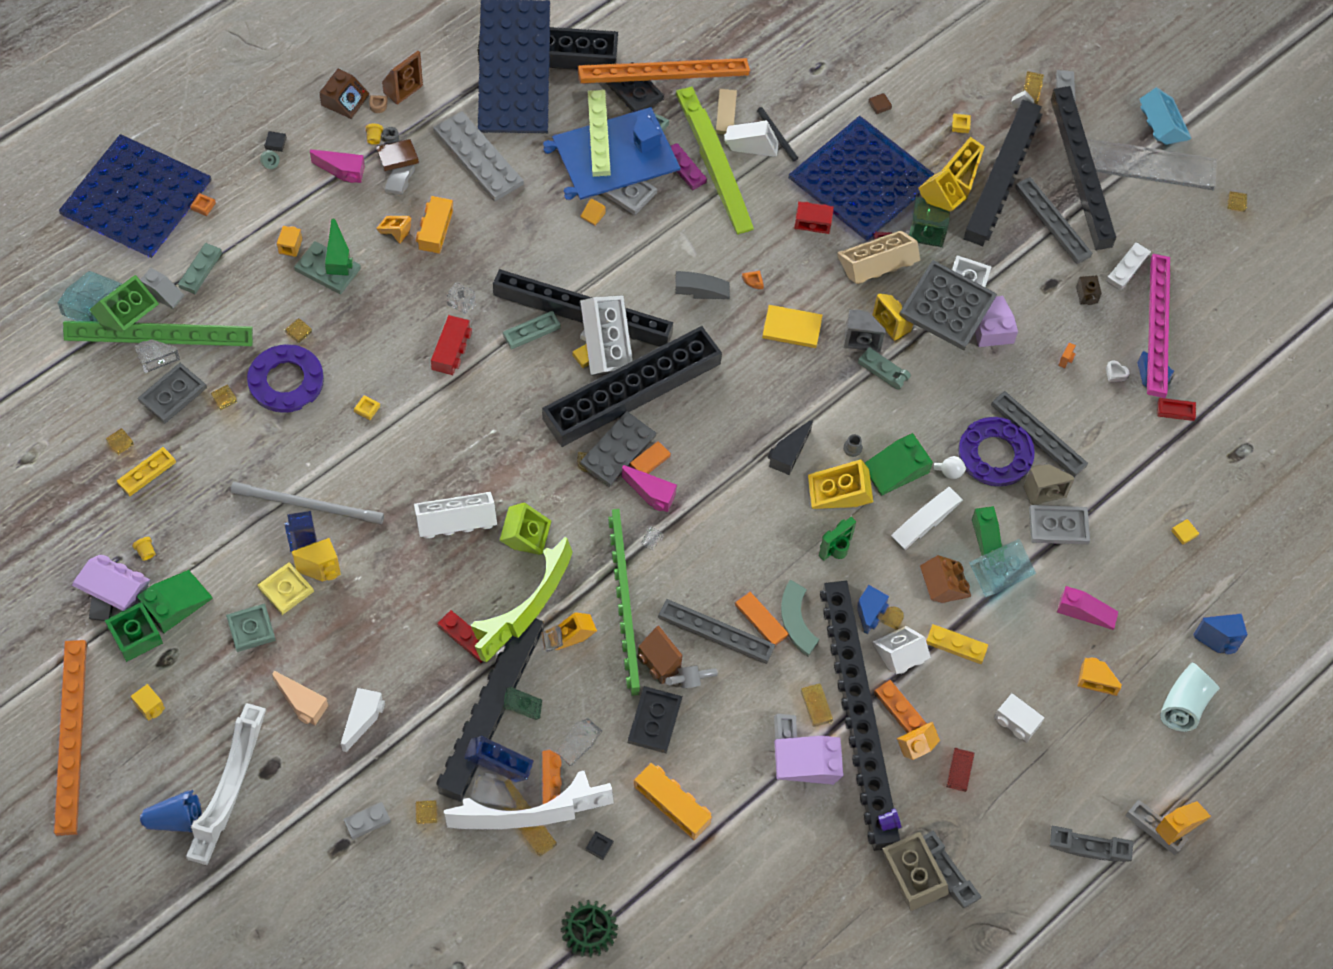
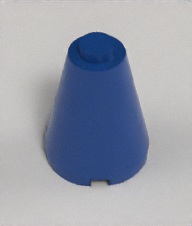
M188 790L145 808L140 815L142 826H145L148 830L192 832L193 822L202 815L201 804L197 794L193 795L194 791Z

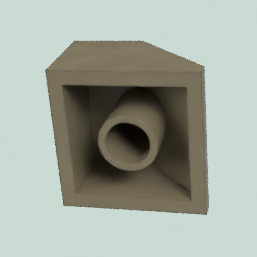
M1049 464L1035 465L1030 468L1023 487L1030 504L1037 505L1066 498L1073 484L1074 477Z

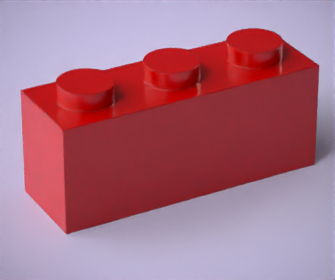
M448 315L431 358L432 370L453 375L455 369H459L461 363L460 356L466 351V340L470 339L472 335L470 320Z

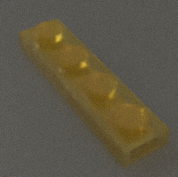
M510 779L492 790V793L505 811L531 809ZM544 825L519 828L539 857L557 846V842Z

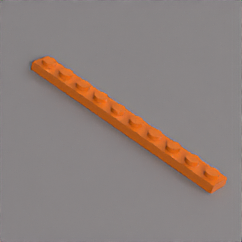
M747 58L578 66L580 84L749 76L750 74Z
M86 640L65 641L54 834L56 836L77 835Z

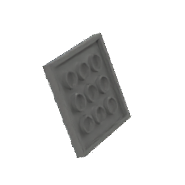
M932 260L899 315L933 335L965 350L994 302L997 293Z

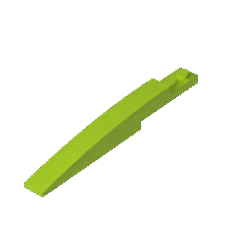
M693 86L676 90L677 99L700 147L701 157L736 234L754 230L721 143L705 108H702Z

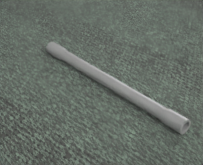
M233 482L231 486V493L253 496L353 517L381 525L384 520V513L328 503L252 487L251 485Z

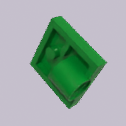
M852 516L847 520H841L833 531L829 530L822 536L819 557L823 561L831 555L836 559H843L847 556L850 546L849 541L852 540L857 522Z

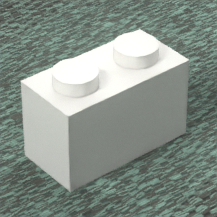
M1014 694L1007 698L994 717L1001 726L1007 727L1017 738L1023 739L1026 742L1044 720L1042 715Z

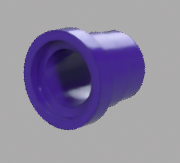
M895 808L891 809V812L878 816L883 831L896 827L897 829L902 828Z

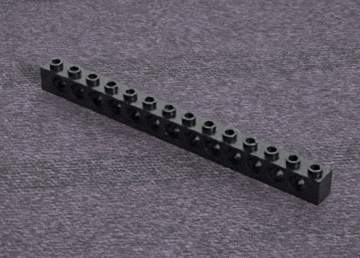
M847 580L824 583L823 589L820 591V600L825 604L823 615L829 624L827 626L828 638L832 639V644H830L831 655L835 656L836 659L834 671L835 674H839L837 682L838 691L842 692L843 695L841 706L847 715L845 717L846 729L850 730L849 746L854 750L852 762L853 766L857 767L858 770L856 782L857 786H861L860 802L862 806H865L864 822L865 825L869 826L870 831L867 833L869 845L872 844L873 851H879L900 841L897 827L883 831L876 826L880 824L878 816L891 812L894 806ZM832 602H838L840 605L836 606ZM837 619H840V620H842L844 623H838V622H836V620H837ZM844 637L848 641H841L839 638ZM848 655L851 659L847 660L843 656ZM851 673V674H853L855 677H854V678H850V677H848L846 674ZM850 692H857L859 696H852ZM854 710H859L863 714L857 715L854 713ZM857 729H864L866 733H859ZM866 747L870 752H863L861 748ZM870 766L874 769V771L869 772L865 769V767ZM874 785L878 790L872 791L868 786ZM877 804L881 806L882 810H875L872 805Z

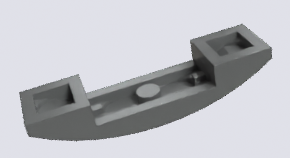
M1051 826L1050 847L1097 860L1132 861L1133 840L1117 837L1105 839L1073 833L1072 829Z
M931 831L924 835L923 838L948 884V892L952 898L964 909L980 900L981 895L970 880L966 881L945 852L944 844L936 833Z

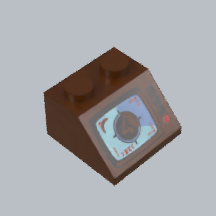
M338 68L319 92L321 106L349 119L353 118L369 96V92L352 74Z

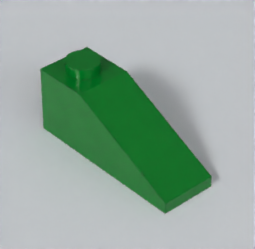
M331 218L325 260L326 274L349 276V269L353 268V258L350 257L349 248L336 219Z
M994 506L976 508L972 516V523L985 570L1004 568L999 522Z

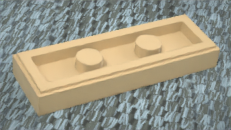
M720 89L716 134L725 135L727 134V127L734 126L737 90Z

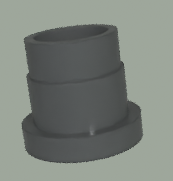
M857 434L850 435L844 443L843 449L848 456L856 457L862 452V439Z

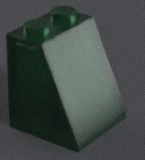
M916 197L909 236L917 240L919 244L943 248L949 226L950 211L930 205L922 197Z

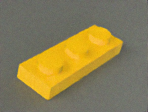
M162 447L119 478L117 484L130 497L174 465L176 460Z
M932 624L926 640L927 645L978 664H982L988 648L986 643Z

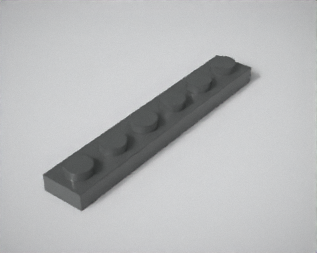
M1031 177L1016 183L1015 189L1076 264L1092 256L1091 250Z
M1006 391L1002 392L992 401V407L1006 419L1011 420L1012 424L1019 428L1022 427L1038 447L1074 478L1087 467V461Z
M666 599L658 615V618L765 664L768 663L775 648V644L669 599Z

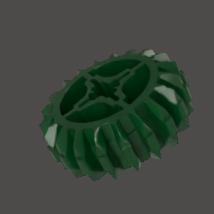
M586 900V905L583 906V903L579 901L578 908L572 905L571 912H565L567 919H562L561 924L564 925L561 927V933L564 934L562 940L568 941L566 947H573L572 952L574 954L580 950L581 957H584L585 952L589 953V958H592L593 952H596L597 956H601L600 949L607 952V945H614L613 939L617 938V933L614 931L618 930V925L614 923L617 921V918L611 916L613 912L611 909L605 911V904L598 907L597 900L594 902V905H590V900ZM589 914L588 918L585 920L578 919L583 915ZM596 916L604 921L607 929L602 928V925L596 923ZM592 921V929L587 936L586 928L590 926ZM572 929H576L577 932L583 935V941L578 940L574 936ZM601 936H603L601 940L595 943H590L592 938H601Z

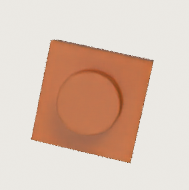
M1068 343L1058 366L1065 369L1068 362L1072 364L1076 355L1073 352L1076 345Z

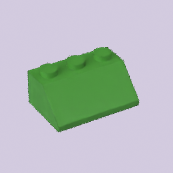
M135 274L91 307L89 311L101 325L123 332L159 305V303Z

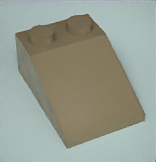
M921 832L882 848L910 911L949 895L948 884Z

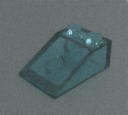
M88 271L69 286L57 302L61 314L76 321L98 322L89 309L121 286L122 283Z
M1020 539L969 562L985 597L1000 592L1036 574Z

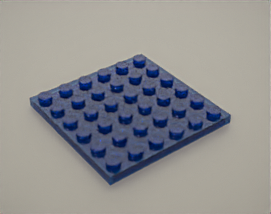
M859 115L789 173L788 178L821 205L834 206L833 214L868 241L875 232L882 229L921 194L918 188L935 174Z
M119 134L61 206L59 213L152 258L188 212L198 194L204 191L212 179L206 173Z

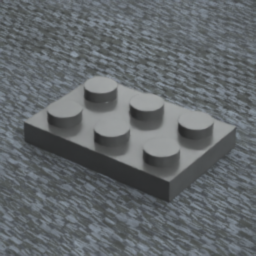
M180 362L140 395L138 401L165 424L201 394L207 386Z

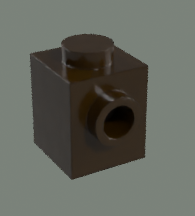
M1098 276L1079 277L1076 289L1080 305L1097 304L1102 294Z

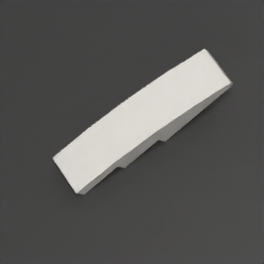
M948 487L916 512L891 536L906 550L918 538L921 539L933 526L936 527L963 499Z

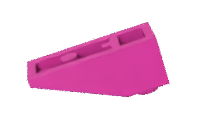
M310 149L311 163L343 181L350 183L362 182L365 168L364 155Z
M623 465L622 478L654 509L668 512L676 495L677 484Z
M1065 586L1057 613L1114 630L1118 616L1117 610L1084 591Z

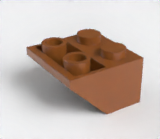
M937 555L920 565L931 600L946 603L971 597L970 585L965 579L964 568L959 561Z

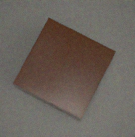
M885 93L869 98L868 102L876 115L892 109V104Z

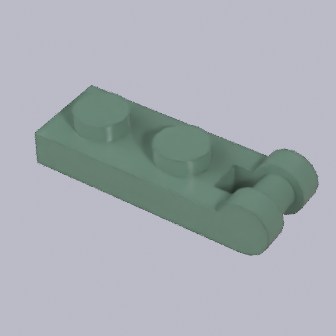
M870 347L858 359V364L897 390H900L904 385L903 382L908 381L911 377L909 371L902 370Z

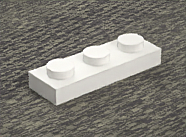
M1135 243L1110 273L1106 281L1122 290L1149 257L1151 251Z

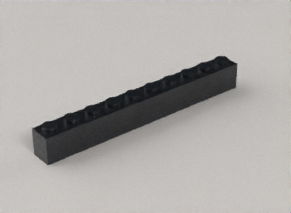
M1071 86L1055 88L1050 100L1095 251L1113 248L1116 234Z
M1022 99L968 223L963 240L982 247L986 240H990L993 233L991 227L995 228L997 224V213L1001 215L1004 207L1002 202L1003 200L1007 201L1010 193L1008 188H1012L1015 182L1013 176L1014 174L1018 175L1021 167L1019 162H1023L1027 152H1024L1025 148L1029 149L1032 142L1030 136L1034 137L1037 130L1035 125L1036 123L1039 124L1043 114L1040 113L1042 106Z
M501 269L498 270L493 281V296L545 312L553 311L555 315L583 323L580 301L593 298ZM625 308L630 338L659 347L670 342L674 322Z
M535 618L519 638L512 636L504 644L503 653L499 652L496 658L497 665L495 669H491L489 672L488 684L482 687L479 694L480 700L478 704L475 703L472 707V717L470 721L465 722L462 729L464 733L461 739L458 738L455 742V752L453 756L448 757L445 764L446 770L437 779L436 785L438 786L439 794L462 802L543 633L544 621Z

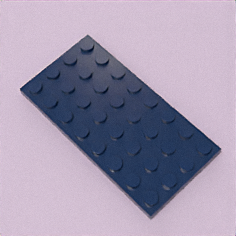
M481 0L478 129L481 133L548 134L550 0Z

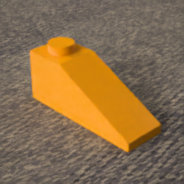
M1196 801L1177 808L1165 816L1155 830L1170 845L1210 819L1211 815Z

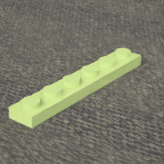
M605 90L588 91L593 176H609L610 159Z

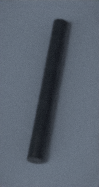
M763 107L758 108V114L763 121H768L778 142L793 162L797 161L798 156Z

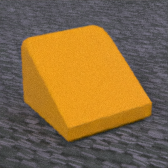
M591 198L580 217L596 226L605 215V206Z

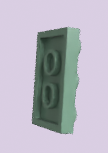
M314 241L294 266L296 272L341 295L360 271L361 265L353 261V268L349 269V276L326 274L325 260L327 247Z

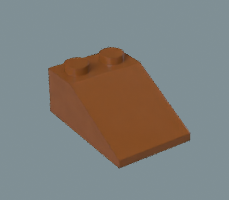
M416 51L394 67L382 81L383 93L397 105L423 86L420 51Z

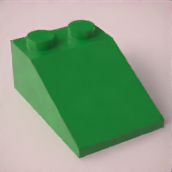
M911 433L896 440L864 464L869 469L870 480L882 496L929 474L933 461L914 433Z
M190 570L157 582L137 595L139 603H143L150 618L163 633L169 631L213 599Z

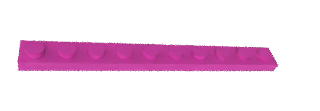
M1152 254L1150 264L1147 395L1165 398L1168 392L1170 257Z

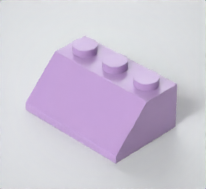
M98 555L88 560L73 581L72 586L124 611L139 603L137 595L148 588L150 579L144 577L140 572L128 569L124 564L111 561L105 555Z

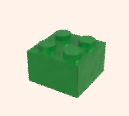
M142 602L105 620L108 630L126 662L163 644L161 636Z

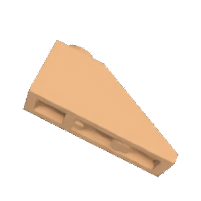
M274 671L272 674L274 682L297 714L298 719L305 724L311 723L316 725L328 707L327 698Z

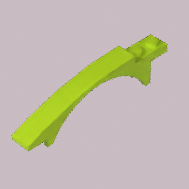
M564 537L553 550L546 548L543 551L546 558L545 576L538 589L530 598L506 614L488 620L475 621L471 625L477 640H480L475 645V648L482 661L488 662L512 636L519 638L541 612L556 590L571 559L573 551L568 538Z

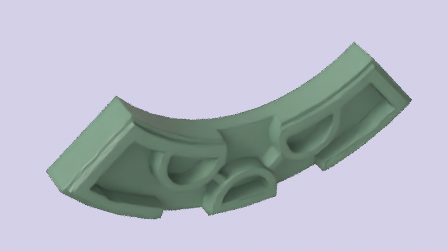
M790 579L784 590L781 602L782 623L784 629L789 633L791 642L809 657L819 643V638L810 632L802 618L801 603L807 589Z

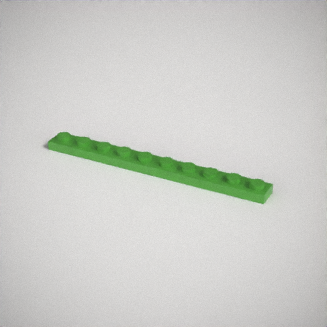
M63 322L64 341L253 346V326L134 323L125 331L120 332L103 326L99 322Z
M612 509V516L608 517L609 528H613V534H610L611 546H615V551H612V561L617 564V569H614V579L619 582V586L616 587V597L621 600V604H618V615L623 618V622H620V633L625 636V640H622V651L627 654V658L624 659V669L629 672V677H626V687L631 690V696L639 695L640 684L620 509Z

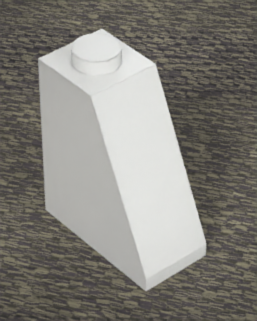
M768 121L727 127V134H725L724 138L731 151L777 156L779 142Z

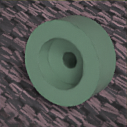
M271 150L264 151L260 157L261 164L267 169L276 168L280 161L278 154Z

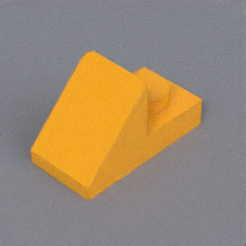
M386 216L376 229L380 234H392L398 243H401L410 232L411 218L410 216Z

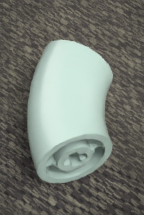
M1192 662L1171 688L1161 710L1160 717L1162 722L1167 727L1176 731H1192L1198 726L1205 707L1220 687L1201 668Z

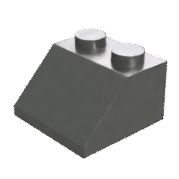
M859 309L849 310L844 348L867 350L870 347L874 351L880 352L885 329L869 312Z

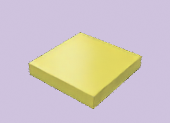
M290 562L258 584L260 591L282 615L314 592V589Z

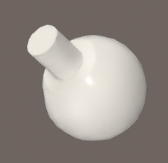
M953 456L945 459L943 463H934V470L942 471L949 479H957L963 475L966 466L962 459Z

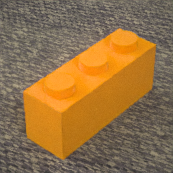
M432 196L430 203H426V215L421 219L420 227L422 228L421 231L417 232L416 242H418L419 250L440 254L453 214V200Z

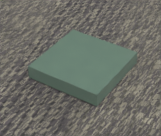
M265 604L226 615L237 652L276 641Z

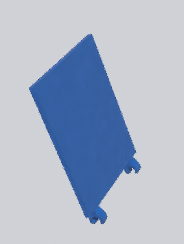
M651 107L643 110L647 116L652 118L655 127L660 129L662 133L661 145L644 153L634 143L633 129L642 110L607 120L610 159L609 176H593L590 125L552 136L553 141H545L543 143L546 154L556 149L558 150L574 187H566L564 189L566 200H571L577 195L580 200L681 170Z

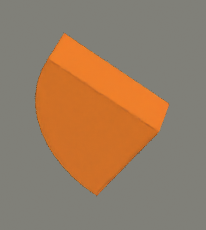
M760 271L742 273V279L748 286L755 289H764Z

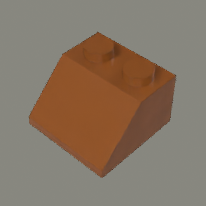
M658 625L639 645L637 657L643 665L646 664L650 669L649 672L653 679H658L663 684L666 678L679 673L678 668H681L683 655Z

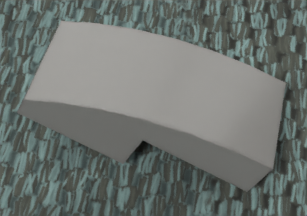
M414 165L393 169L387 181L385 192L402 195L409 186L408 179L415 172Z

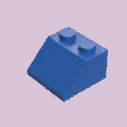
M1241 613L1205 617L1193 635L1195 639L1217 653L1233 654L1238 651L1248 634Z

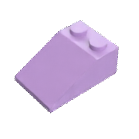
M996 296L975 332L978 347L1014 344L1018 333L1015 318L1003 296Z
M812 736L776 739L774 741L777 779L834 785L843 777L841 740L839 737Z

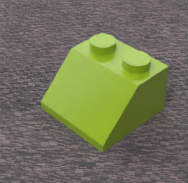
M525 502L510 506L499 541L513 550L542 555L551 520Z

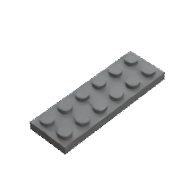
M463 111L433 127L434 133L494 201L524 185V180Z

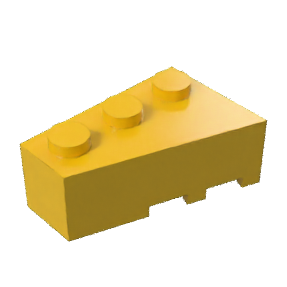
M972 137L965 142L942 169L943 171L949 167L964 192L966 199L971 191L985 147Z

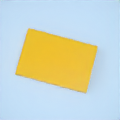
M769 305L762 338L816 348L823 315Z

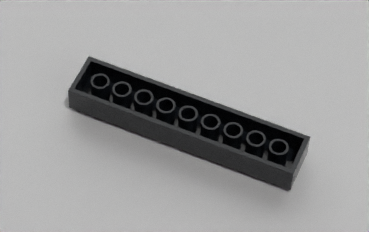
M700 326L543 407L542 420L560 446L564 447L623 416L626 411L631 412L721 364L722 352L704 327Z

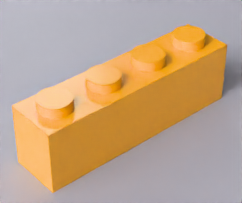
M650 763L634 779V787L693 840L711 824V812L705 806L701 807L695 802L696 799L690 793H685L676 780H670L660 766Z

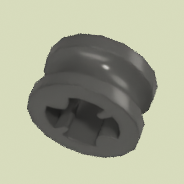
M387 127L383 130L384 142L386 144L398 142L399 134L395 127Z

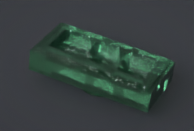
M508 687L505 693L504 708L537 720L541 716L542 699Z

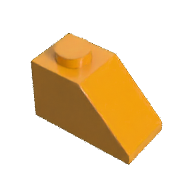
M574 612L548 632L554 649L560 650L584 642L597 632V629L590 614Z
M1085 657L1080 669L1078 687L1117 696L1122 684L1107 664L1099 661L1097 658Z
M930 722L898 737L897 741L903 756L914 760L931 752L940 739L934 723Z

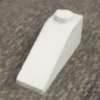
M357 688L341 741L342 751L347 752L377 720L379 712H383L385 701L382 700L380 692Z

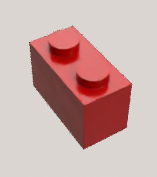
M798 201L794 229L830 234L834 206Z

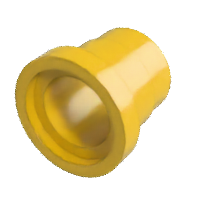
M375 123L366 125L367 143L371 145L380 144L383 126Z
M143 537L132 545L143 561L151 559L156 555L150 537Z

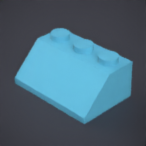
M1156 87L1140 98L1141 109L1147 115V123L1153 128V136L1158 142L1161 141L1167 145L1191 139L1183 118L1171 96Z

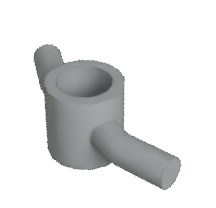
M698 665L678 668L679 675L668 677L665 682L667 685L681 683L682 689L701 686L700 679L714 677L718 673L716 668L699 671Z

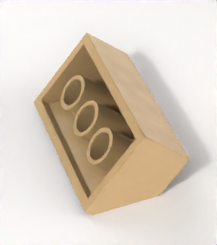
M898 231L837 253L848 278L855 283H864L867 279L881 277L884 273L895 272L898 268L912 266L915 262L920 261L917 240L903 231Z

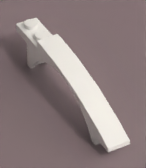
M246 703L241 716L237 718L229 757L218 788L205 812L192 824L191 828L194 839L187 853V860L208 865L220 833L224 831L237 799L259 735L266 708Z
M581 771L578 772L572 784L560 796L535 808L519 811L495 810L484 807L467 798L463 799L464 806L444 810L447 828L511 829L533 827L575 819L576 812L613 804V794L610 783L590 788L585 772Z

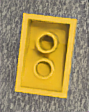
M861 459L808 474L811 506L813 509L850 508L873 503L869 469Z

